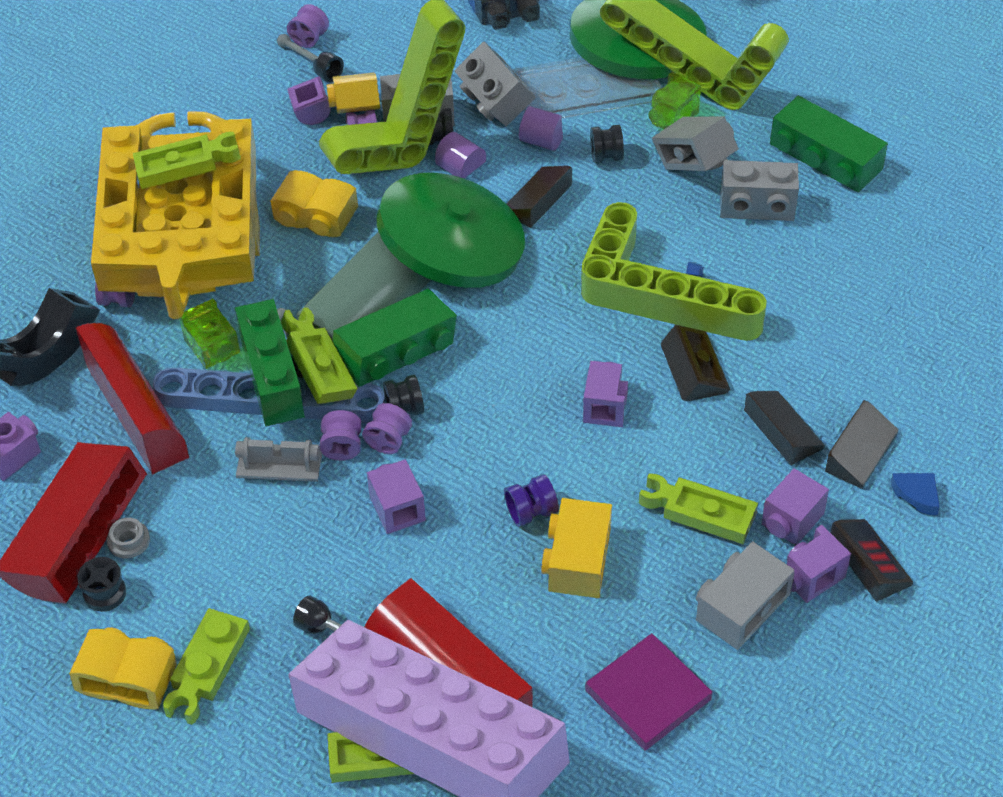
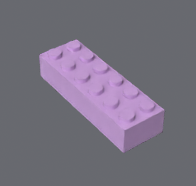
M350 620L344 622L288 674L297 713L334 732H338L343 737L459 797H539L570 763L566 725L564 722Z

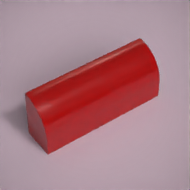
M89 323L76 327L89 372L152 475L188 459L189 454L185 439L116 330L102 323Z
M77 442L0 559V578L30 597L64 604L68 602L78 586L77 575L80 568L85 562L96 557L107 539L111 526L119 520L147 475L130 447Z
M412 578L389 594L376 607L367 620L365 628L533 707L532 687Z

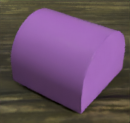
M320 76L287 89L294 113L301 123L315 125L323 122L329 116L331 108H329V101Z
M528 106L521 120L519 140L555 151L563 140L561 115Z
M451 132L439 143L435 153V162L452 175L466 178L486 162V152L457 132Z

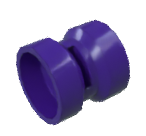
M545 474L531 478L529 484L523 486L514 484L504 488L507 509L517 527L530 524L536 516L549 517L551 513L557 514L559 512L555 490Z

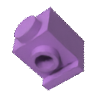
M590 360L583 399V423L623 427L624 407L627 401L629 382L621 380L622 364Z
M9 411L0 417V479L2 481L6 480L41 453L36 439L38 429L27 416L22 415L17 419Z
M823 525L815 529L812 541L809 543H799L787 556V565L795 570L791 592H796L806 603L846 578L851 553Z

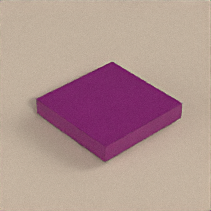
M652 633L585 682V691L644 751L648 750L711 701L713 694Z

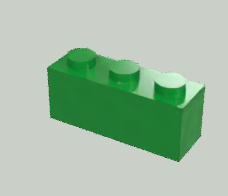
M799 95L773 117L770 145L858 193L883 170L888 142Z
M428 288L333 330L332 342L354 383L361 387L371 381L379 380L399 368L411 365L427 355L444 350L453 344L457 315Z
M274 299L235 307L240 339L265 427L304 418L300 384Z

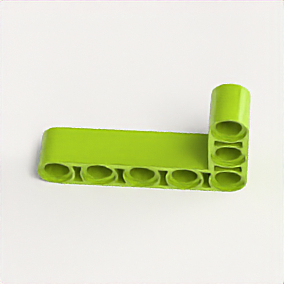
M430 0L424 4L418 14L386 122L335 126L326 130L319 140L320 149L340 174L410 168L416 166L424 159L466 29L464 22L446 1Z
M606 0L600 9V16L609 27L722 107L729 110H738L745 104L773 68L789 42L788 35L781 26L766 23L759 28L738 58H736L656 0Z
M623 202L612 203L606 207L582 262L581 295L587 303L739 340H754L762 334L767 303L762 293L754 289L629 261L636 243L637 211L632 205Z

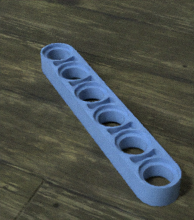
M174 367L161 370L153 379L154 392L163 406L262 415L257 396L252 399H244L239 396L242 391L254 388L250 373ZM297 377L301 389L304 418L322 420L323 416L329 412L345 410L356 414L361 419V423H369L373 421L372 415L377 406L385 403V395L382 388L376 384L366 383L361 387L356 385L358 389L352 399L337 401L332 405L326 406L317 404L305 379ZM178 382L182 384V387L176 392L167 393L162 391V388L168 383ZM209 385H216L221 388L220 392L213 396H206L200 393L202 389ZM364 398H373L378 401L377 405L368 409L360 408L357 405Z

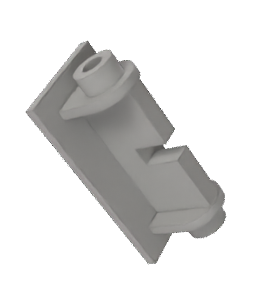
M245 437L244 441L236 442L235 455L239 458L236 478L318 482L322 452L320 451V446L312 444L311 440H306V442L281 441V444L278 445L273 444V441L251 440L250 437Z

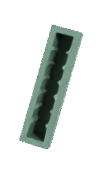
M377 232L303 308L308 307L314 315V328L325 327L333 341V330L419 293L431 279L414 272L401 263L388 250L379 232ZM303 308L296 314L297 320H299Z

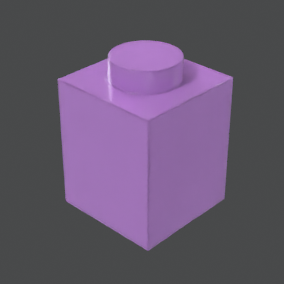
M406 459L393 464H384L375 470L367 472L369 497L386 534L426 521L424 496Z
M793 468L765 499L761 525L765 526L774 536L784 538L795 546L798 545L824 515L829 489Z

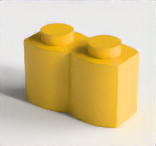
M375 72L333 77V84H326L329 108L336 107L337 114L380 109Z
M298 170L289 171L270 200L273 218L285 227L308 228L317 235L328 237L341 236L358 208L357 193L354 186L336 179L322 180L316 175Z
M107 627L104 629H89L69 674L74 690L81 694L103 700H118L133 707L153 710L159 709L177 663L173 647L169 646L164 640L157 637L129 638L121 630Z

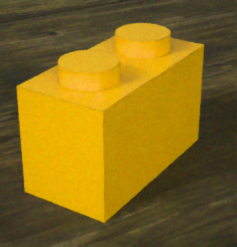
M568 498L561 499L559 514L551 513L548 539H554L552 549H544L541 573L549 574V592L600 598L611 533L612 504Z

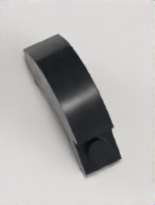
M49 288L32 321L13 337L0 340V379L10 386H23L37 382L50 375L68 360L81 345L76 327L94 323L100 309L74 292Z

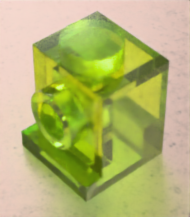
M671 72L668 75L667 85L663 89H658L652 97V109L648 114L652 124L664 130L682 117H694L697 115L700 106L701 85Z
M213 298L185 311L183 316L179 318L184 341L206 369L220 362L227 361L232 356L240 353L237 332L220 312Z

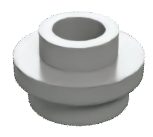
M134 518L117 520L113 523L107 535V545L110 552L119 558L136 557L142 554L150 543L147 527Z

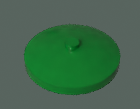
M584 0L573 11L569 32L570 41L576 52L588 63L608 73L627 78L660 79L677 75L609 27L602 20L600 9L606 0ZM656 0L707 36L704 22L689 6L679 0Z
M418 173L405 176L387 188L377 211V229L388 250L409 269L442 284L455 287L477 288L499 283L514 272L524 251V231L512 209L488 189L461 177L442 173Z

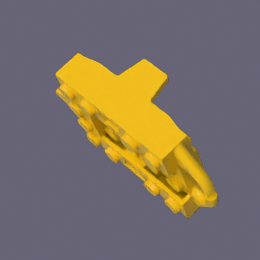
M188 111L187 119L189 126H203L211 131L201 133L152 135L160 129L176 127L174 112L152 116L135 126L102 128L91 266L98 291L137 292L138 296L164 297L168 316L172 319H179L184 314L190 295L215 292L216 287L254 281L255 256H260V223L256 201V145L251 118L225 120L208 112ZM234 132L241 156L240 160L232 163L215 162L216 170L145 189H141L139 183L138 187L133 153L207 134L208 140L211 141L215 140L222 133Z

